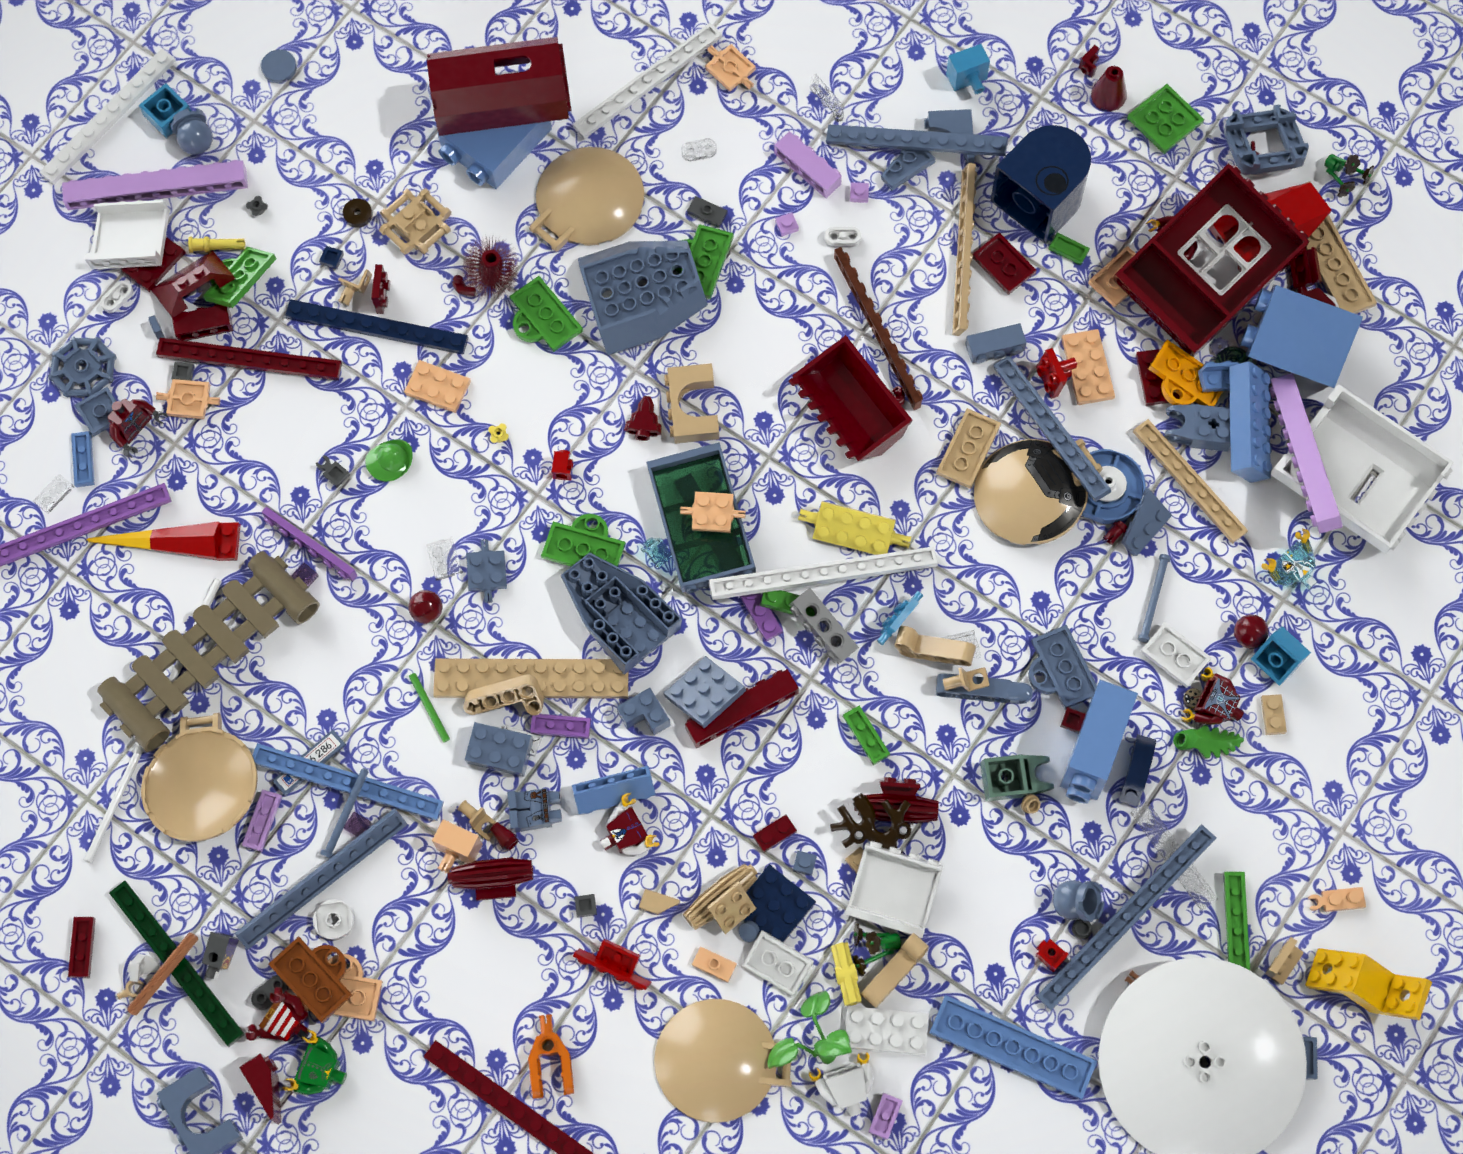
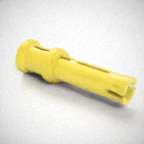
M208 236L204 238H188L189 253L194 251L209 253L211 250H245L244 246H246L245 238L210 239Z

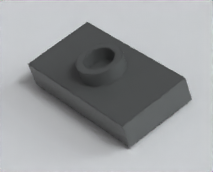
M695 196L687 209V213L720 228L728 214V210Z

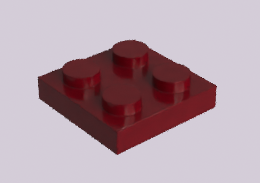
M375 264L371 299L376 313L384 314L385 308L388 307L386 293L390 290V280H388V273L385 272L383 265Z

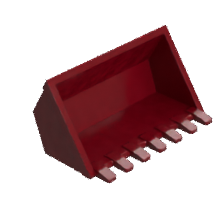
M846 335L793 374V378L789 380L792 386L799 385L802 388L798 392L801 398L809 397L812 401L807 405L809 409L819 410L821 413L817 416L819 422L827 421L830 424L826 431L830 435L837 433L840 439L835 441L839 447L847 446L850 450L845 453L848 459L856 458L858 461H863L864 459L881 456L904 436L908 426L913 421Z

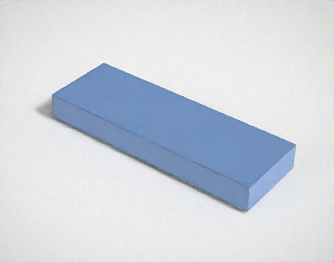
M90 431L71 433L74 486L77 488L95 485L92 434Z

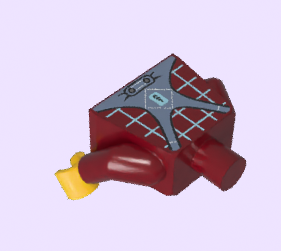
M1206 667L1204 672L1209 675L1201 674L1200 676L1201 680L1207 683L1194 709L1196 713L1193 714L1190 709L1183 710V713L1190 714V717H1181L1182 721L1188 723L1194 720L1196 723L1206 725L1221 724L1222 722L1230 721L1231 718L1239 721L1244 711L1237 707L1240 696L1236 693L1232 681L1220 674H1213L1212 669Z

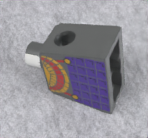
M210 932L202 963L208 965L205 977L217 980L220 969L229 968L239 942L238 938L220 932Z

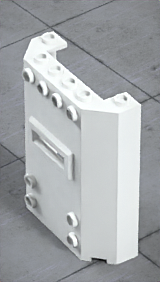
M1338 384L1327 398L1324 406L1311 421L1310 426L1342 524L1387 554L1390 549L1394 551L1404 538L1406 533L1403 531L1406 527L1411 528L1417 520L1414 516L1417 513L1421 515L1427 507L1425 504L1426 500H1432L1438 491L1435 488L1443 478L1447 479L1452 473L1451 466L1454 462ZM1288 451L1274 467L1271 476L1303 497L1301 486L1304 485L1303 482L1299 483L1296 474L1299 469H1294L1291 458L1294 457V454H1290ZM1372 469L1375 470L1379 475L1359 502L1356 503L1351 499L1352 495Z

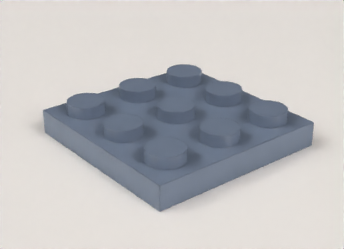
M705 656L664 692V696L701 727L705 728L746 691V688Z

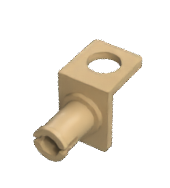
M367 269L365 270L359 285L339 278L338 281L345 288L338 301L349 306L355 292L358 291L364 294L372 278L371 272Z
M960 667L958 668L959 675L943 679L946 691L962 686L969 692L990 685L985 667L968 672ZM976 674H982L984 679L982 683L975 684L973 677Z
M464 800L459 805L458 811L470 819L469 824L472 829L484 839L490 841L493 837L492 832L484 833L482 826L485 823L494 825L497 822L486 814L484 808L481 807L479 810H476Z

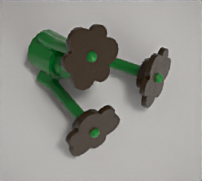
M1331 154L1324 163V166L1327 167L1326 172L1340 185L1337 195L1339 198L1345 197L1355 189V182L1343 183L1334 172L1341 171L1344 166L1346 168L1345 173L1348 175L1355 172L1362 174L1364 179L1363 185H1366L1374 172L1375 166L1372 165L1369 169L1366 168L1365 171L1359 169L1360 160L1356 154L1349 155L1347 160Z
M859 923L854 925V946H857L859 941L866 937L867 942L865 945L866 948H869L871 955L879 952L880 946L883 950L886 949V951L867 960L859 959L858 955L852 956L860 976L863 977L866 974L867 964L884 956L894 954V950L900 949L901 940L897 933H876L875 931L867 933L863 932L862 928H859Z

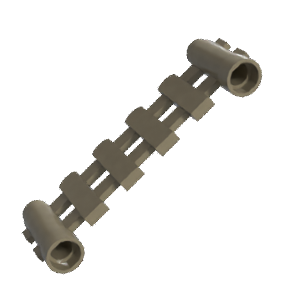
M265 551L254 555L248 563V568L253 572V577L246 583L241 585L237 580L229 581L222 590L226 597L222 603L213 610L208 605L198 607L192 616L197 624L182 635L177 630L168 632L162 640L167 649L154 660H151L147 655L138 657L132 664L136 675L125 684L116 677H110L98 687L97 692L103 700L100 704L101 708L109 716L115 714L123 723L120 726L121 730L130 739L135 736L137 743L146 752L157 749L167 740L170 734V730L164 723L155 717L167 707L176 715L190 703L183 695L197 682L204 689L215 682L220 676L213 668L226 657H229L236 664L250 651L244 642L257 631L264 639L279 627L274 617L284 608L286 613L297 624L308 621L317 612L320 603L306 591L308 586L299 576L293 579L285 570L288 568V565L279 556L275 558L270 557ZM265 587L273 598L264 606H261L253 596ZM238 610L247 620L232 632L223 621ZM208 635L217 645L202 657L194 646ZM178 660L187 671L171 682L163 672ZM148 686L156 694V697L144 706L135 695Z

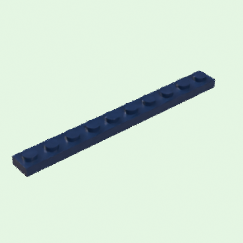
M292 299L289 301L285 314L286 319L463 355L468 342V335Z

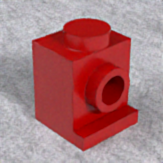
M554 451L551 470L553 479L571 481L573 459H570V451Z
M1051 939L1047 942L1043 940L1036 948L1038 950L1036 957L1052 972H1055L1069 955ZM1048 950H1053L1055 955L1050 956Z

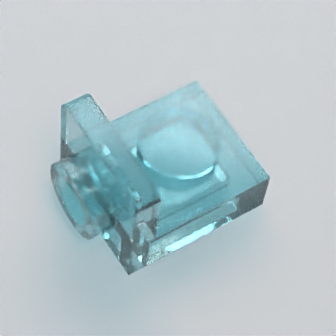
M651 537L643 543L645 546L641 548V551L646 552L656 568H659L672 558L671 552L661 538Z

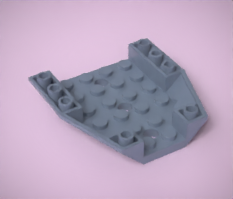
M687 240L630 241L578 258L581 274L607 356L662 338L708 305ZM676 268L683 269L679 275L673 274V271ZM641 279L647 280L645 286H639L638 282ZM605 291L612 292V295L608 298L602 296Z

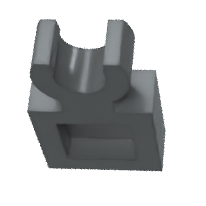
M323 455L322 457L326 463L320 465L316 462L315 464L320 471H325L323 476L338 488L350 476V473L337 461L331 464L329 458Z

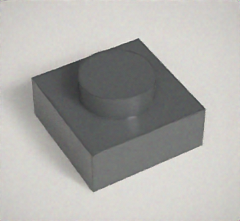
M175 362L171 379L192 381L194 364Z
M595 894L575 896L577 918L597 915Z

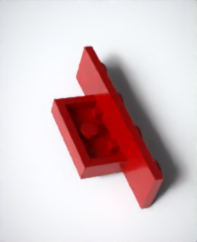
M607 939L602 941L597 956L580 948L573 954V957L577 958L578 962L585 965L590 964L601 973H609L618 981L631 983L635 989L646 990L652 983L634 974L641 955Z

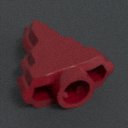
M643 396L638 403L637 411L632 413L630 420L626 421L624 428L625 432L635 435L634 438L640 441H648L650 436L661 435L662 426L658 423V416L654 413V404L651 396Z

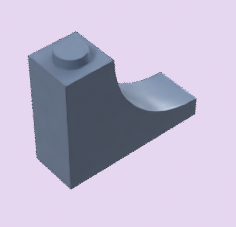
M971 109L928 111L927 118H924V128L932 132L973 134ZM963 154L966 165L968 163L974 164L975 154Z

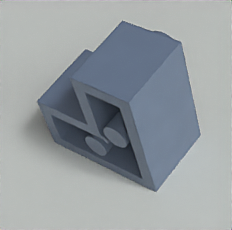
M651 688L644 690L616 707L617 713L627 729L642 720H645L653 735L671 726L669 717Z

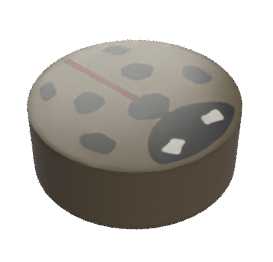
M1196 688L1187 690L1183 697L1184 704L1188 708L1195 709L1202 692Z

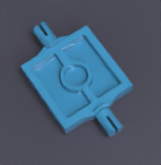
M917 591L908 601L900 602L893 610L895 614L888 617L881 626L883 628L880 631L882 635L877 639L880 645H884L888 638L897 631L919 604V600L923 597L921 592Z

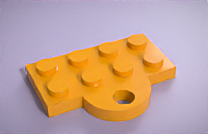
M1168 339L1164 342L1148 368L1163 379L1161 385L1163 396L1172 405H1191L1195 401L1199 405L1215 406L1223 392H1203L1198 371L1204 364ZM1173 392L1178 393L1180 399H1176L1173 396Z

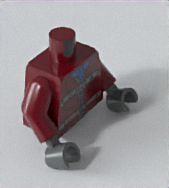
M123 399L122 401H115L112 404L113 411L107 418L110 423L109 435L120 448L124 449L123 454L126 457L133 458L129 454L130 449L134 453H138L136 447L128 446L126 443L130 444L152 419L151 415L161 424L163 422L159 420V416L164 415L167 418L168 416L162 411H156V408L145 400L132 399L128 401Z

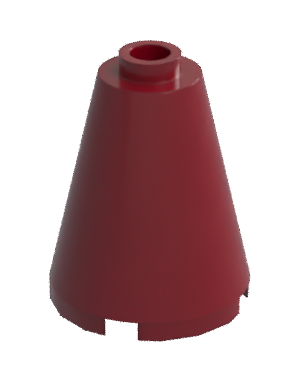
M1108 67L1093 86L1091 99L1097 108H1103L1111 112L1120 109L1127 99V90L1123 70L1120 67Z

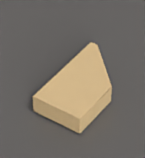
M645 889L639 909L659 915L679 905L680 900Z

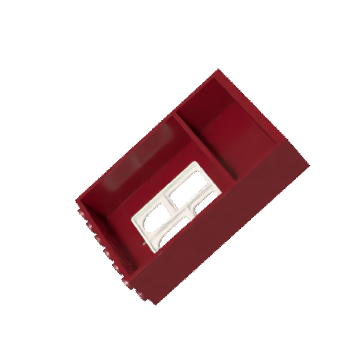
M1229 163L1114 275V282L1192 357H1195L1260 293L1262 288L1265 289L1294 261L1310 242L1305 232L1302 230L1298 231L1294 227L1295 223L1289 217L1285 218L1277 205H1271L1267 201L1268 197L1262 191L1258 192L1250 179H1245L1240 175L1241 171L1235 165L1231 166ZM1232 215L1237 219L1239 229L1223 247L1219 248L1205 235V231L1221 216ZM1247 236L1255 237L1261 245L1259 254L1251 262H1246L1234 250V246ZM1196 240L1201 241L1213 253V256L1199 269L1184 256V252ZM1228 255L1241 267V272L1222 290H1219L1206 278L1205 274L1223 256Z

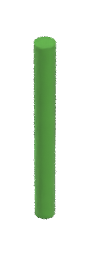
M416 673L409 675L443 743L449 741L450 738Z

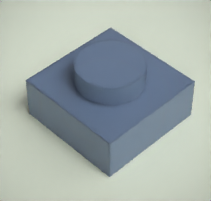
M797 851L793 871L812 876L817 855Z

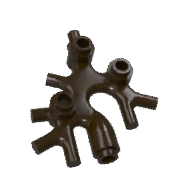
M860 793L852 800L862 821L856 823L846 807L842 805L837 810L841 814L843 821L830 824L831 832L849 831V837L842 841L845 848L853 843L861 844L866 839L870 842L881 843L882 848L890 849V847L897 848V841L899 839H907L912 831L911 825L904 821V815L911 806V803L904 800L899 809H894L888 799L881 803L891 819L890 829L883 833L875 828V811L866 795L864 796ZM901 827H906V828H907V832H906V833H902V832L900 831V828H901ZM856 832H862L863 836L857 837Z

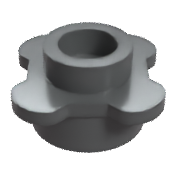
M256 196L254 200L246 203L247 209L251 210L253 216L263 214L268 208L267 203H264L260 196Z

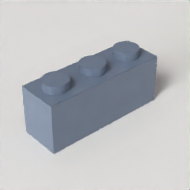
M1021 323L968 335L965 342L971 363H983L987 359H1000L1008 354H1020L1025 351L1027 344Z

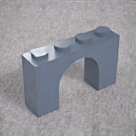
M200 1066L156 1093L159 1097L157 1103L162 1111L166 1110L168 1113L167 1121L172 1128H176L179 1134L176 1137L182 1146L185 1145L189 1152L186 1154H220L243 1139L234 1121L228 1119L211 1131L199 1134L192 1132L185 1120L186 1109L190 1102L214 1087L205 1070Z

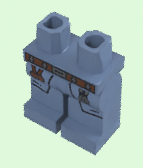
M547 788L522 792L507 791L510 829L513 833L545 827L550 828L552 824L562 821L561 810H551L550 808L551 804L560 803L559 791H548Z

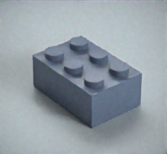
M474 722L465 761L468 764L524 777L534 738L532 735Z

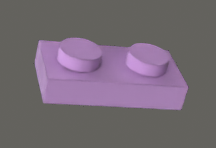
M883 1093L869 1133L888 1140L903 1100Z

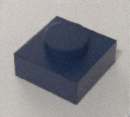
M326 246L319 262L321 265L338 269L344 252Z

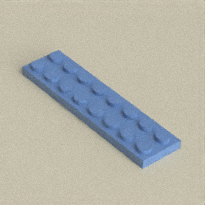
M947 995L944 996L929 1033L1080 1100L1084 1097L1097 1060Z

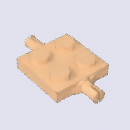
M732 44L721 51L715 49L713 45L708 47L707 51L714 57L705 65V69L727 90L731 91L741 83L749 90L754 86V83L748 79V76L756 70V66Z
M172 379L171 388L168 393H156V400L167 401L166 414L172 417L205 419L206 409L209 404L220 405V397L209 396L211 386L209 382Z
M695 492L692 507L681 506L680 515L692 516V531L731 533V524L734 518L745 519L746 510H734L733 494Z

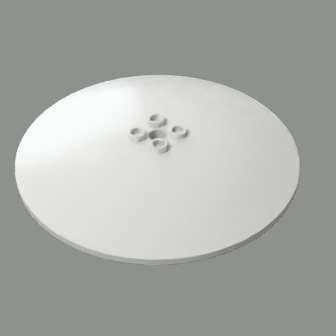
M1197 957L1170 961L1147 971L1132 982L1118 997L1106 1018L1101 1033L1098 1055L1102 1089L1114 1116L1132 1138L1154 1154H1257L1276 1140L1292 1120L1300 1104L1306 1080L1307 1061L1302 1033L1297 1020L1284 999L1270 984L1252 971L1240 965L1214 958ZM1202 1056H1207L1210 1059V1065L1207 1068H1202L1199 1065V1059Z

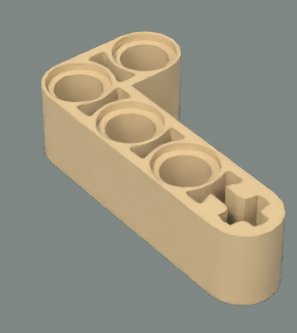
M907 626L899 627L894 644L899 653L906 657L961 666L972 665L976 646L972 643L919 635L915 629Z
M528 674L467 692L463 708L466 713L476 715L522 702L528 714L538 715L543 709L544 695L536 677Z
M912 933L896 955L863 990L861 996L877 1008L928 951L929 946L915 933Z

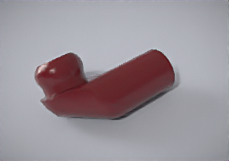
M460 275L453 277L452 286L458 294L475 296L476 287L470 288L466 286L462 281L463 277Z

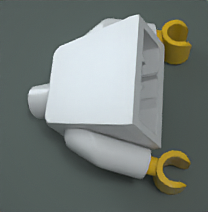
M867 1052L865 1053L866 1060H861L858 1053L857 1064L825 1075L821 1074L819 1068H816L819 1073L817 1077H813L809 1071V1077L815 1082L821 1097L831 1105H838L839 1109L847 1107L850 1116L862 1113L859 1103L867 1100V1094L872 1087L873 1074L871 1066L868 1064L870 1055Z

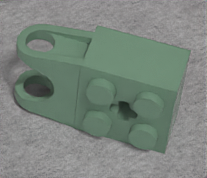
M1021 754L983 759L980 762L985 801L1023 798L1029 794L1035 795L1054 789L1053 783L1041 782L1035 776V768L1049 763L1050 758L1048 756ZM1002 775L1007 777L1008 780L1006 782L1001 779Z

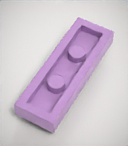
M262 789L242 843L243 847L260 852L263 851L282 799L280 794Z

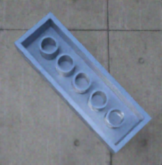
M1247 361L1229 366L1231 472L1253 483L1271 478V412L1269 409L1271 396L1269 393V373Z

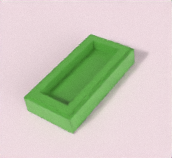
M1057 232L1048 250L1082 265L1090 248Z

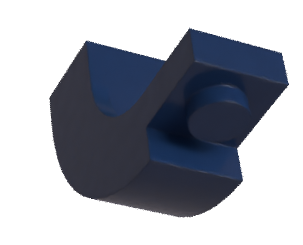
M1137 734L1119 802L1138 807L1151 768L1156 739Z

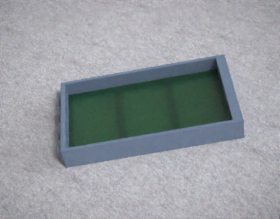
M720 442L646 462L682 593H693L703 587L710 588V579L756 573L741 518H734L731 524V533L692 531V516L680 515L681 506L692 507L695 492L733 494L734 510H739Z

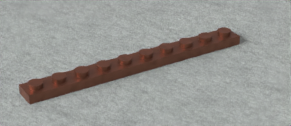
M841 247L835 249L834 259L902 389L905 391L913 410L921 408L923 396L920 390H916L912 375H908L905 361L899 358L897 346L895 343H891L888 329L882 326V318L879 313L875 312L872 299L867 297L865 285L863 282H859L856 268L851 267L848 253H844Z

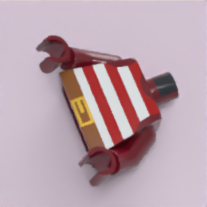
M276 987L274 994L270 993V1001L273 1002V1005L261 1021L260 1029L257 1030V1027L251 1024L248 1026L249 1032L245 1033L246 1039L249 1041L255 1040L258 1036L263 1039L287 1042L295 1035L303 1040L302 1037L307 1038L310 1034L307 1031L309 1029L303 1025L308 1017V1013L305 1011L302 1001L298 996L289 994L287 991L282 993V989Z

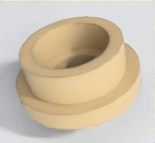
M1034 794L1025 796L1021 803L1022 810L1028 814L1036 813L1041 805L1039 798Z

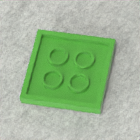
M1168 84L1164 85L1127 116V119L1163 154H1166L1202 125L1205 120Z

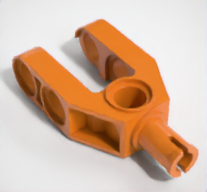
M546 1014L547 1023H545V1016L540 1015L541 1034L536 1036L528 1057L533 1099L544 1097L540 1057L559 1054L561 1060L564 1095L574 1094L571 1055L558 1034L553 1032L552 1014ZM552 1041L554 1043L551 1051L543 1049L545 1042Z

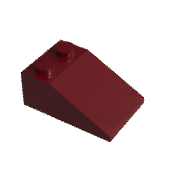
M260 1053L239 1068L270 1120L280 1124L282 1121L279 1076L276 1073L278 1067L269 1056L265 1057Z

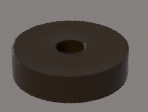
M352 199L343 208L344 220L351 227H364L371 221L373 216L370 204L364 199Z

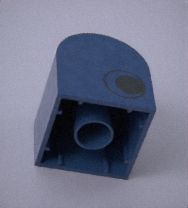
M1048 125L1034 129L996 166L990 201L1043 243L1047 244L1074 216L1081 205L1091 166V154L1087 143L1078 133L1063 126Z

